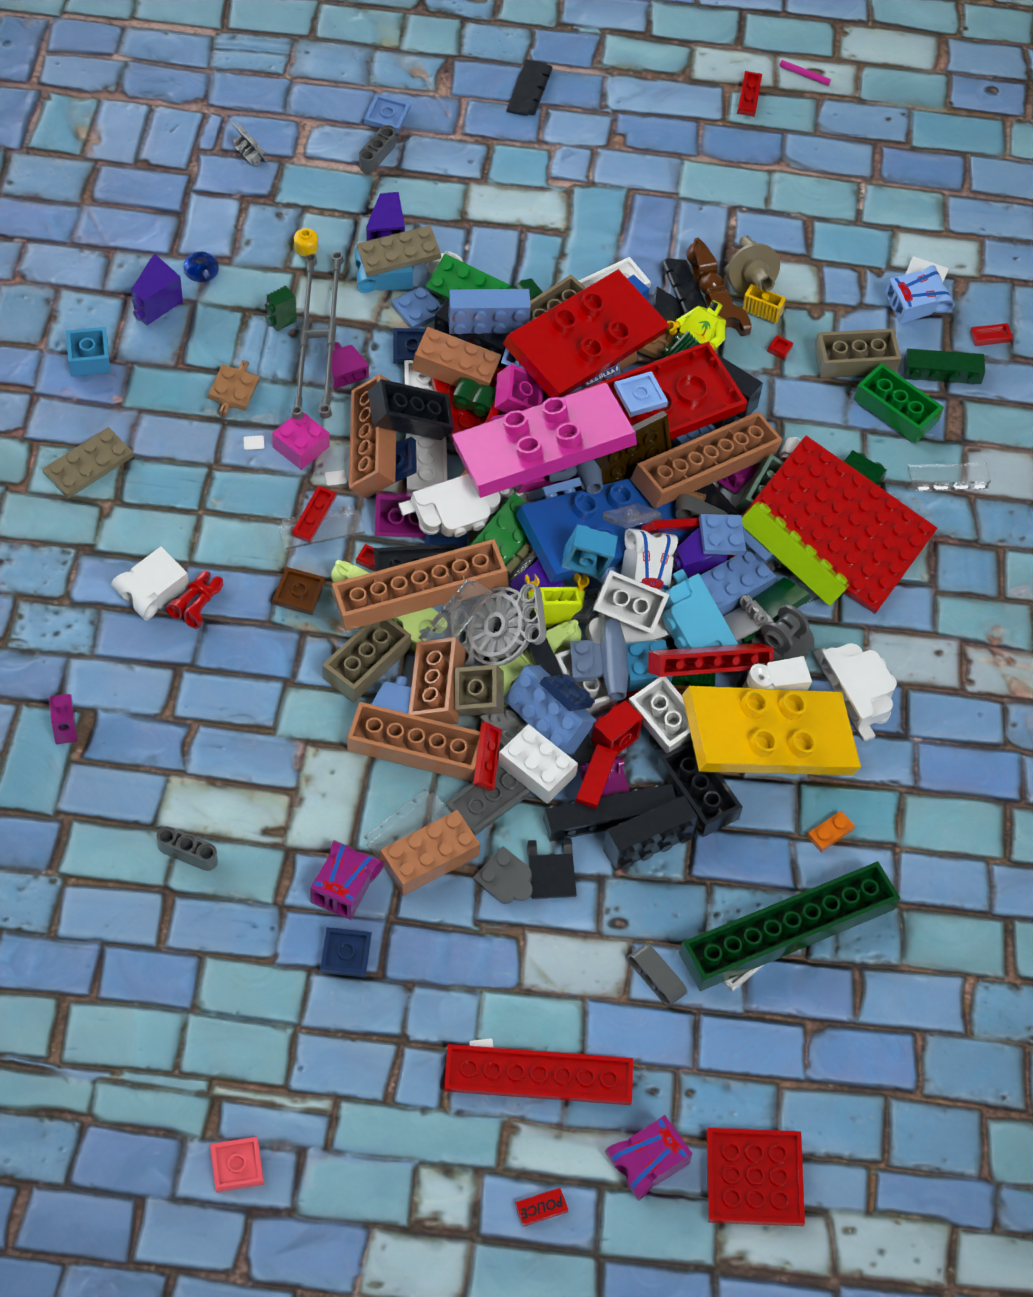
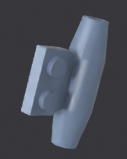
M595 459L548 475L549 482L569 480L577 474L588 493L597 494L603 489L602 471Z
M607 619L603 622L601 644L595 643L592 640L570 641L572 675L575 682L595 681V679L603 676L609 698L619 701L625 699L627 695L629 671L626 641L620 621L617 619Z

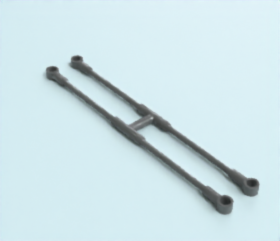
M341 252L332 254L334 281L331 318L329 319L328 329L309 330L308 317L311 283L317 258L315 254L305 256L307 285L304 319L302 320L300 335L301 352L297 396L295 397L294 407L291 409L292 418L296 420L304 417L302 408L303 398L301 395L308 338L327 337L328 355L325 392L319 412L323 419L332 416L329 392L332 354L336 335L337 320L335 316L338 278L341 264L344 262Z

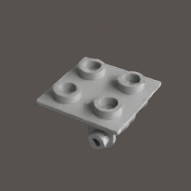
M231 121L232 125L241 135L233 139L234 148L251 165H259L261 159L267 162L263 156L265 152L258 145L257 141L252 136H249L240 124L236 126Z
M742 595L740 598V608L723 616L736 641L762 629L765 623L774 622L749 595Z
M512 707L504 709V713L480 716L482 719L481 723L488 722L502 729L500 751L526 727Z

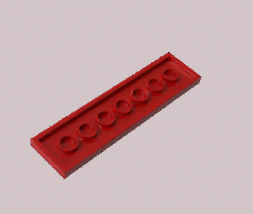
M448 1044L444 1092L631 1106L634 1058Z

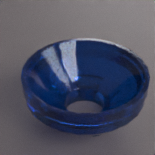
M194 252L184 262L185 275L195 282L210 281L216 277L219 271L216 257L208 252ZM199 257L206 259L203 263H197L195 260Z

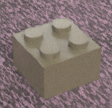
M497 665L455 668V710L462 716L504 713V671Z

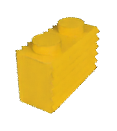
M750 284L744 296L742 309L776 324L784 311L786 297L771 291L764 292L763 289L759 290L755 285Z

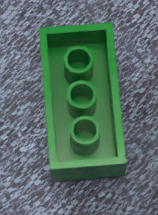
M447 254L443 255L426 285V288L432 295L444 301L449 300V290L512 289L509 284Z
M883 363L857 385L854 396L856 402L915 444L939 422L944 408Z
M513 493L468 546L495 539L506 566L516 556L515 554L522 546L529 541L516 516L520 505L527 503L516 493Z

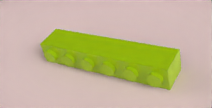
M755 503L742 517L743 527L824 602L831 606L848 588L849 584H847L848 580L841 573H835L831 569L833 566L826 559L823 558L821 560L816 555L817 551L808 544L806 546L801 541L802 538L794 530L791 532L785 527L787 524L783 519L770 513L771 509L765 503Z

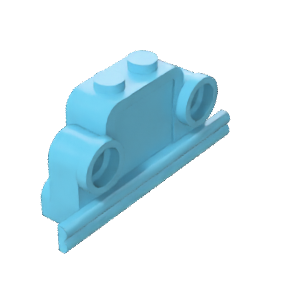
M683 569L672 574L677 585L664 591V593L669 594V597L663 609L665 611L662 614L665 628L674 639L675 646L678 649L739 645L699 573L689 579Z

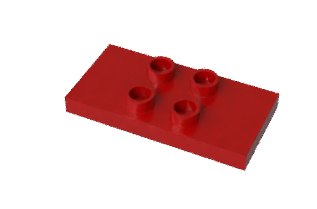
M617 269L507 335L503 345L550 398H561L664 335L669 324L626 276Z
M709 341L579 390L582 391L606 382L631 426L664 411L668 415L671 440L744 412L747 405V400ZM652 371L668 401L667 407L630 417L614 388V383Z

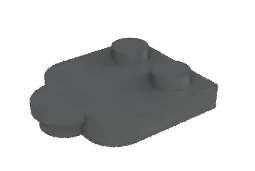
M504 846L473 877L478 885L503 904H509L515 899L518 901L527 900L533 892L530 883L532 880L530 868Z

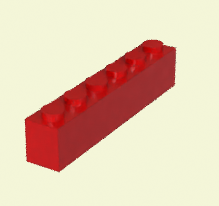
M755 643L649 651L648 673L659 677L750 670L754 664L767 665L769 662H773L774 647Z

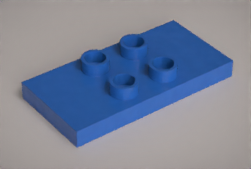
M631 478L605 484L603 489L597 494H590L585 489L520 505L516 513L550 583L573 578L576 573L579 575L584 574L561 567L564 547L577 524L618 536L615 557L608 567L611 568L623 564L624 551L627 549L624 541L627 529L642 530V525L655 520L677 519L676 500L655 509L632 482ZM694 530L661 533L676 535L678 547Z

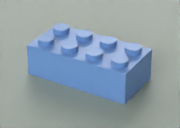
M529 289L449 290V334H501L515 331L529 322L531 308Z
M751 548L747 549L744 555H736L700 575L722 616L741 606L740 598L742 595H749L751 598H754L772 586L776 580V575L762 560L754 555V551Z
M540 665L525 666L504 697V700L530 726L564 753L574 754L597 720L586 709L575 711L566 709L539 684L543 677L551 675Z

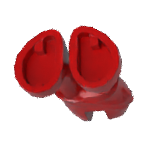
M206 569L203 570L188 585V590L182 596L168 603L166 606L167 613L177 620L181 619L184 615L186 624L193 629H198L203 622L201 611L206 603L215 594L220 592L223 587V578L215 576L207 586L206 584L210 579L211 573ZM198 594L199 597L187 608L190 601Z

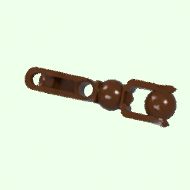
M699 237L695 238L694 242L687 248L686 256L687 260L691 263L693 276L696 282L699 283L700 290L705 294L708 308L712 300L719 302L723 306L718 316L726 320L725 328L732 327L736 329L740 336L750 335L752 325L747 312L733 304L728 291L725 289V285H723V279L717 274L718 264L715 257Z

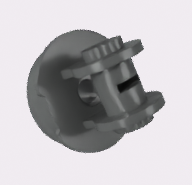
M783 605L778 610L779 620L776 623H765L762 626L761 633L751 639V644L762 643L774 647L773 662L804 656L806 661L808 652L814 648V636L809 628L808 620L797 608L791 605Z

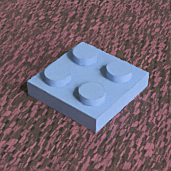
M652 371L614 383V388L630 417L667 407L668 401Z

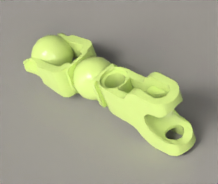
M341 560L335 562V566L331 571L334 583L369 574V572ZM433 608L391 619L411 634L410 649L416 652L417 642L427 641L419 631L430 629L439 633L447 626L446 619Z
M576 619L565 621L546 631V637L554 655L569 650L570 641L581 640L582 631ZM527 648L514 661L499 666L504 671V697L524 667L534 665ZM504 700V708H505V707H507L509 704Z

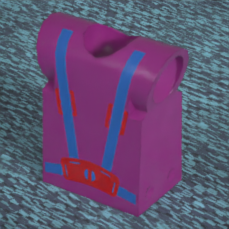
M333 840L330 856H328L310 887V903L351 920L369 884L382 871L384 861L371 855L357 852L350 846Z
M666 1115L645 1127L627 1141L613 1144L604 1151L613 1166L626 1176L627 1186L638 1201L653 1186L658 1185L689 1165L693 1154Z

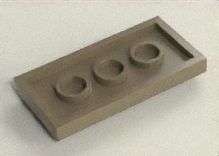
M431 225L357 243V250L367 277L441 259V252Z
M107 427L44 467L43 474L69 499L133 458L134 455L133 451Z

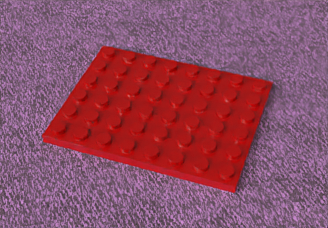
M805 435L743 514L744 516L755 503H765L771 509L770 513L775 517L778 516L783 519L787 524L785 527L791 532L793 530L797 532L802 538L801 541L806 546L808 544L817 551L816 555L821 560L824 558L833 566L831 569L835 573H841L846 577L849 586L844 593L874 614H876L938 529L935 525L807 435Z

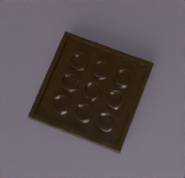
M664 411L632 426L636 434L637 445L595 459L602 471L603 485L631 478L638 463L672 449L668 415Z

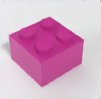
M510 364L498 373L495 397L496 409L509 413L516 410L523 411L542 404L543 389L526 370Z
M305 413L304 417L299 420L291 417L272 433L273 448L300 470L304 469L330 447L329 432Z

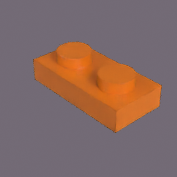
M839 811L810 831L807 838L822 853L852 832L855 825L842 811Z

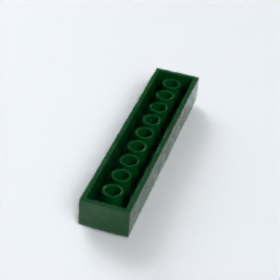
M877 861L682 942L679 955L699 991H703L893 911L900 900V896Z

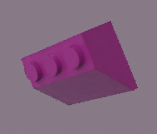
M377 491L375 536L426 538V534L419 527V519L416 512L403 516L399 508V503L411 500L412 492Z

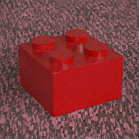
M626 700L621 704H615L608 714L604 717L599 716L593 725L591 740L594 747L596 748L598 744L617 750V755L639 739L643 716Z

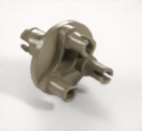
M746 235V238L742 236L739 243L743 248L736 252L730 264L724 268V273H726L734 288L745 294L750 284L755 285L759 290L763 289L764 292H769L773 289L780 271L779 257L770 246L752 241L748 235Z

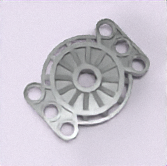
M525 584L520 592L510 587L493 588L482 594L472 605L470 611L458 607L451 612L450 626L452 637H456L459 640L460 635L463 632L466 633V639L461 643L468 653V659L464 662V667L472 666L475 659L485 665L503 666L518 658L529 642L535 645L544 642L546 638V625L542 592L539 587L533 584ZM534 589L533 597L528 599V591ZM506 591L513 592L514 594L508 595ZM536 609L537 614L535 618L530 619V612ZM460 613H463L464 618L462 622L458 623L457 617ZM535 629H538L539 635L533 640L532 633ZM484 657L490 658L491 662L483 660ZM507 657V659L498 661L499 659Z

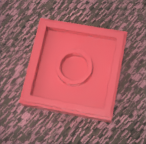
M258 1137L210 1144L216 1193L264 1185Z

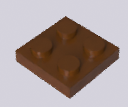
M286 567L273 597V605L313 615L326 583V577Z

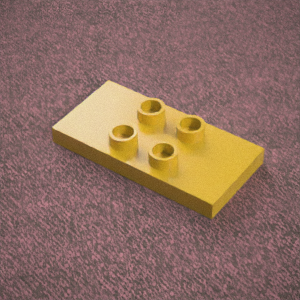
M689 686L682 694L699 772L854 775L861 768L842 692Z

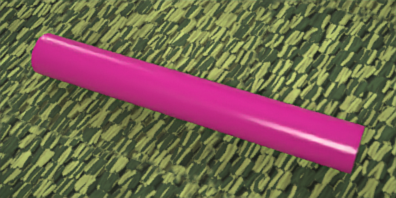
M784 60L780 62L779 66L827 86L830 85V78Z

